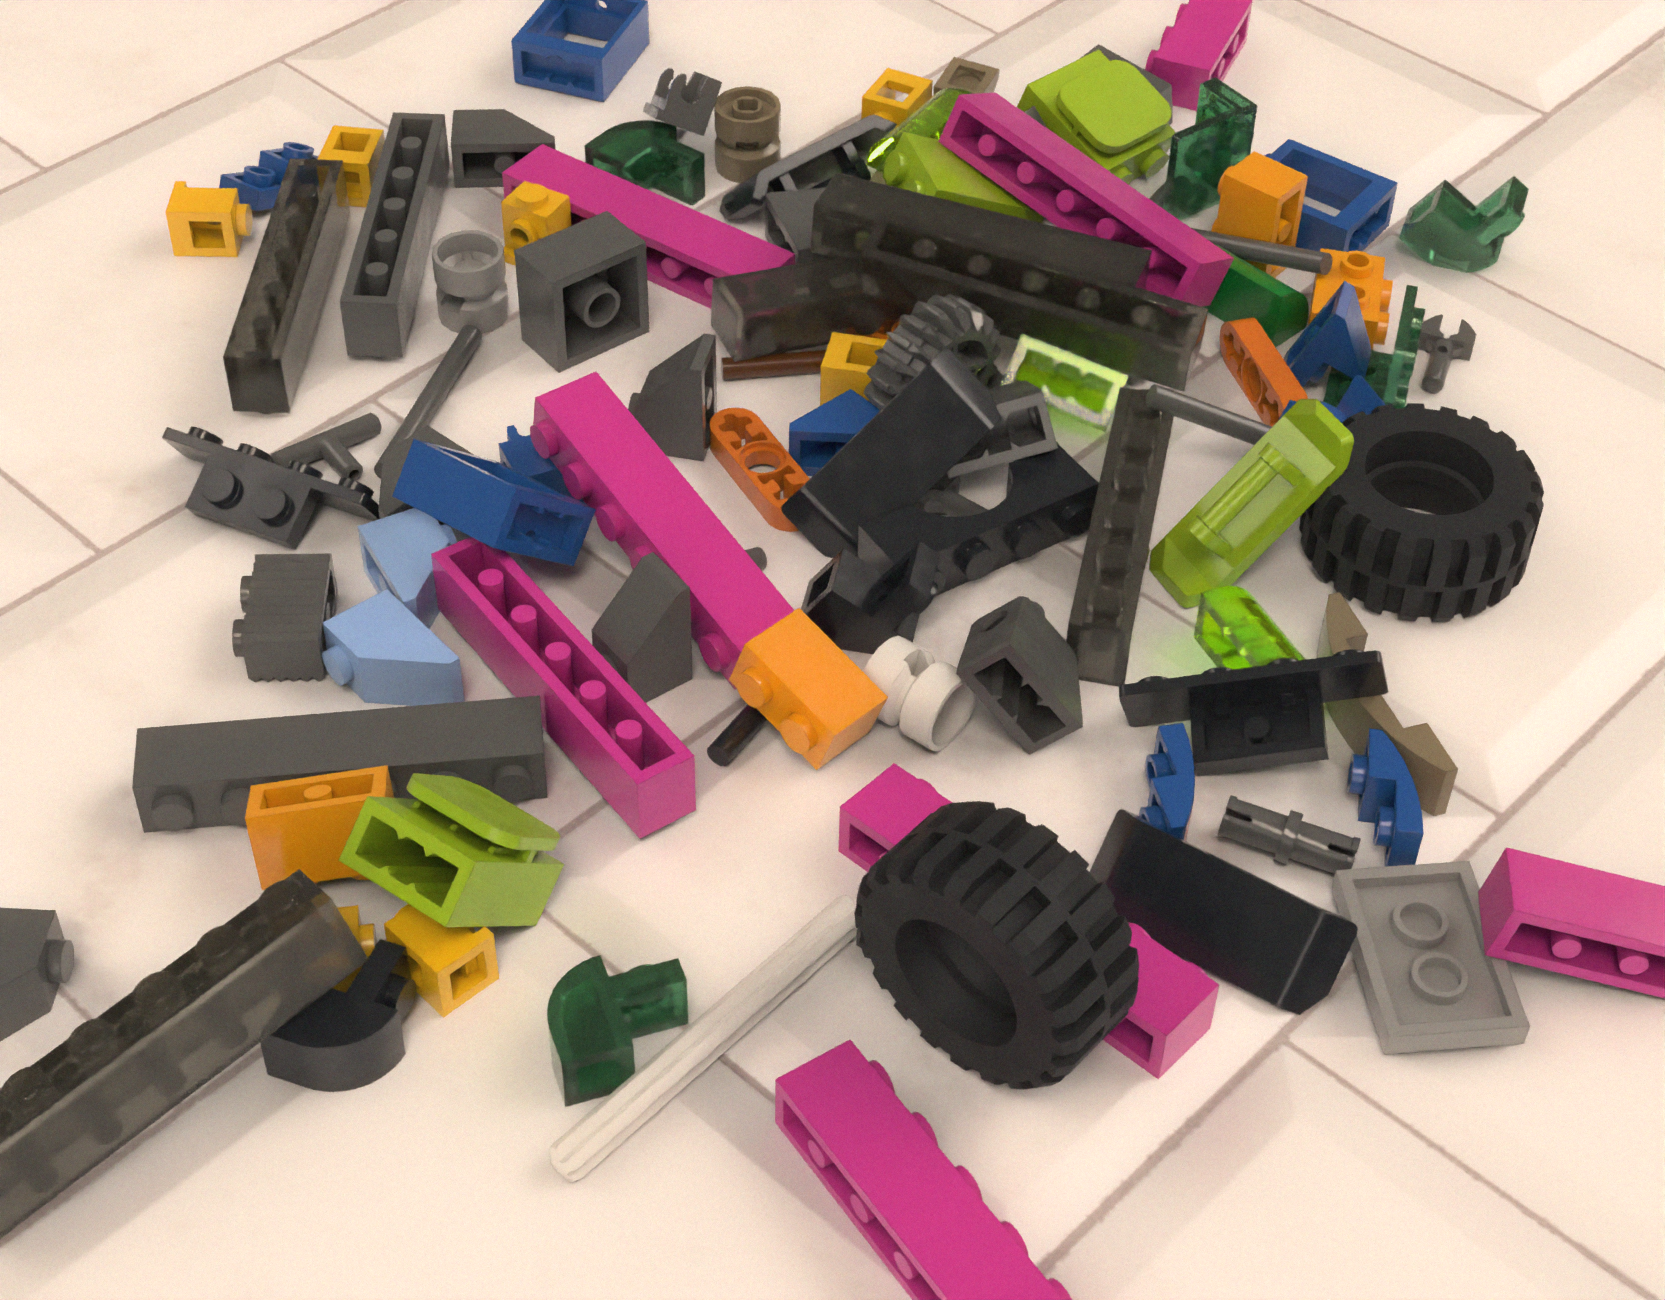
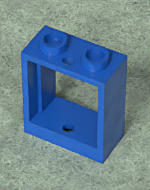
M544 0L511 40L515 83L605 102L649 44L648 1ZM599 1H603L607 8L602 7ZM568 33L608 42L601 48L563 39Z
M1291 139L1286 140L1272 154L1268 153L1265 155L1308 176L1305 190L1306 197L1341 211L1334 217L1303 204L1295 247L1320 251V248L1344 252L1363 251L1389 226L1398 182Z
M413 439L392 497L492 548L570 566L575 565L596 509L495 460Z

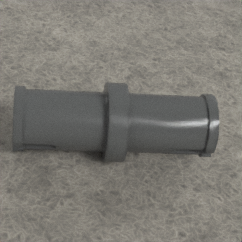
M1233 795L1229 798L1226 812L1223 815L1217 836L1223 838L1225 836L1275 853V861L1287 864L1290 858L1334 874L1336 870L1352 868L1354 857L1361 838L1355 836L1352 838L1302 821L1304 815L1302 813L1290 810L1289 816L1239 800Z

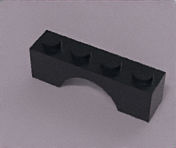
M1057 443L1058 449L1010 462L1006 498L999 505L986 512L971 516L950 517L929 513L908 504L860 524L858 529V558L882 574H885L917 543L922 542L940 554L934 576V582L938 584L937 592L934 596L936 597L969 581L980 579L986 574L1020 559L1029 558L1035 553L1064 540L1080 536L1085 531L1094 528L1099 482Z

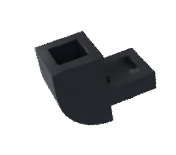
M919 542L885 574H882L843 548L809 580L801 610L841 650L874 654L884 642L897 635L913 642L919 615L929 606L937 592L938 584L934 582V576L940 554Z
M380 939L346 993L293 976L257 1030L267 1075L312 1090L341 1092L371 1084L394 1069L406 1054L400 1021L409 1013L416 993V983L410 976L406 947Z

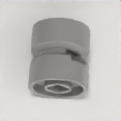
M479 230L454 232L439 239L433 246L432 262L434 280L437 284L438 316L442 325L457 333L461 331L463 326L473 325L482 334L502 326L508 319L509 301L507 284L505 283L504 247L501 241L492 234Z

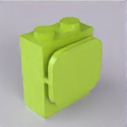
M1100 49L1027 84L1017 105V108L1023 112L1035 106L1044 124L1050 131L1128 185L1142 175H1145L1147 178L1152 177L1166 165L1169 160L1167 152L1177 135L1168 124L1172 111L1165 98L1137 68L1125 61H1110Z
M903 132L895 150L889 153L885 161L882 177L891 191L886 201V207L889 206L892 209L895 223L905 241L913 249L926 256L972 266L984 265L990 255V250L1025 257L1044 217L939 143L938 139Z
M412 774L406 789L418 799L367 796L341 853L340 862L445 927L537 925L564 866V863L544 852L554 851L561 836L555 829L486 788L454 776Z

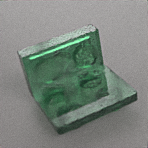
M1217 77L1200 83L1195 125L1174 133L1171 138L1163 209L1180 221L1219 204L1220 195H1218L1217 189L1221 176L1228 167L1235 166L1251 153L1258 105Z
M1412 285L1406 286L1392 354L1377 352L1371 349V356L1365 375V381L1379 395L1385 405L1392 404L1394 409L1404 408L1409 390L1407 387L1414 370L1425 309L1414 307L1418 287ZM1331 366L1323 402L1337 408L1353 379Z

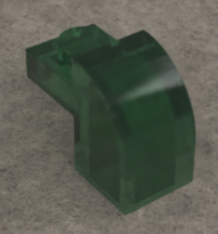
M650 120L626 122L609 128L584 145L585 163L647 190L654 188L691 206L705 197L704 153L677 142L676 126Z
M1513 176L1475 206L1445 179L1408 210L1399 238L1433 266L1465 273L1486 269L1498 261L1504 238L1512 234L1524 220L1525 213L1523 209L1529 189Z
M598 955L579 963L559 980L549 998L547 1021L552 1068L565 1107L608 1096L635 1073L632 1039L688 1024L687 979L678 958L654 965H639L627 972L608 976L602 957Z

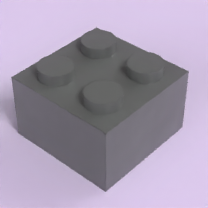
M605 211L514 250L522 341L558 373L649 332L646 242L610 212Z

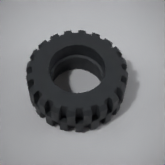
M1407 403L1404 408L1394 409L1393 405L1389 404L1377 406L1369 415L1361 411L1343 421L1342 424L1354 437L1349 464L1335 482L1328 486L1323 494L1300 516L1299 523L1303 550L1308 559L1313 561L1312 566L1325 582L1332 580L1336 592H1340L1349 601L1354 597L1363 601L1364 607L1367 610L1382 614L1383 610L1399 614L1398 619L1416 621L1418 616L1431 617L1432 622L1450 621L1458 613H1461L1466 618L1484 611L1487 605L1492 607L1510 594L1511 589L1520 583L1525 573L1544 506L1542 501L1544 494L1542 481L1524 449L1516 451L1517 445L1514 439L1502 430L1498 433L1492 431L1487 421L1474 415L1471 419L1459 416L1456 409L1441 406L1440 410L1425 409L1424 404ZM1403 507L1421 509L1436 515L1419 513Z
M970 801L950 803L941 806L934 813L929 814L869 868V872L862 877L856 899L855 927L862 930L859 943L863 955L871 959L874 965L872 974L881 989H887L896 1002L893 1006L905 1020L910 1018L922 1031L920 1036L934 1049L940 1047L951 1055V1062L965 1071L974 1069L980 1072L981 1079L995 1085L1008 1083L1011 1089L1024 1090L1051 1086L1061 1082L1066 1075L1070 1074L1128 1014V1009L1134 1004L1138 990L1139 958L1137 949L1129 945L1132 938L1131 928L1126 917L1118 915L1113 906L1115 897L1104 881L1098 883L1086 869L1090 864L1076 850L1070 853L1057 841L1059 836L1043 824L1034 826L1026 821V814L1010 807L998 808L996 810L992 802Z

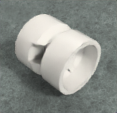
M898 635L884 642L875 651L863 670L872 682L888 697L877 718L893 726L899 723L903 734L933 751H940L946 748L957 738L967 724L978 698L956 674V667L944 661L935 663L932 653Z

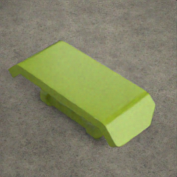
M1299 399L1151 550L1150 572L1182 607L1191 608L1220 597L1323 494L1325 489L1331 486L1346 470L1354 445L1352 433L1318 399Z

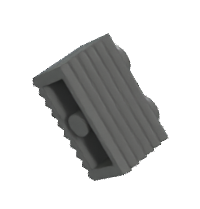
M255 554L252 576H242L240 583L242 612L246 613V615H244V619H235L232 628L235 657H244L247 675L250 680L256 683L262 678L269 682L275 678L282 682L288 678L295 682L298 678H301L307 682L314 678L320 682L325 678L326 667L322 659V653L327 650L323 622L334 617L337 596L332 554Z

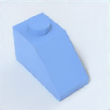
M416 508L358 526L364 572L376 592L380 593L388 589L430 629L440 612L437 606L431 554L457 543L451 527L447 524L440 525L437 519Z
M388 589L323 622L327 650L322 653V659L326 670L338 685L346 683L365 703L417 706L465 702L460 658Z

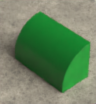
M1215 244L1232 256L1234 260L1211 304L1200 308L1224 322L1254 317L1275 347L1307 327L1309 304L1304 294Z

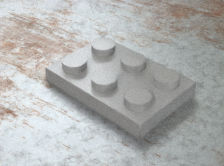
M1470 861L1335 871L1332 891L1340 915L1355 923L1358 928L1351 951L1384 1054L1524 1044L1530 1024L1507 962L1503 959L1485 955L1478 898L1480 888Z

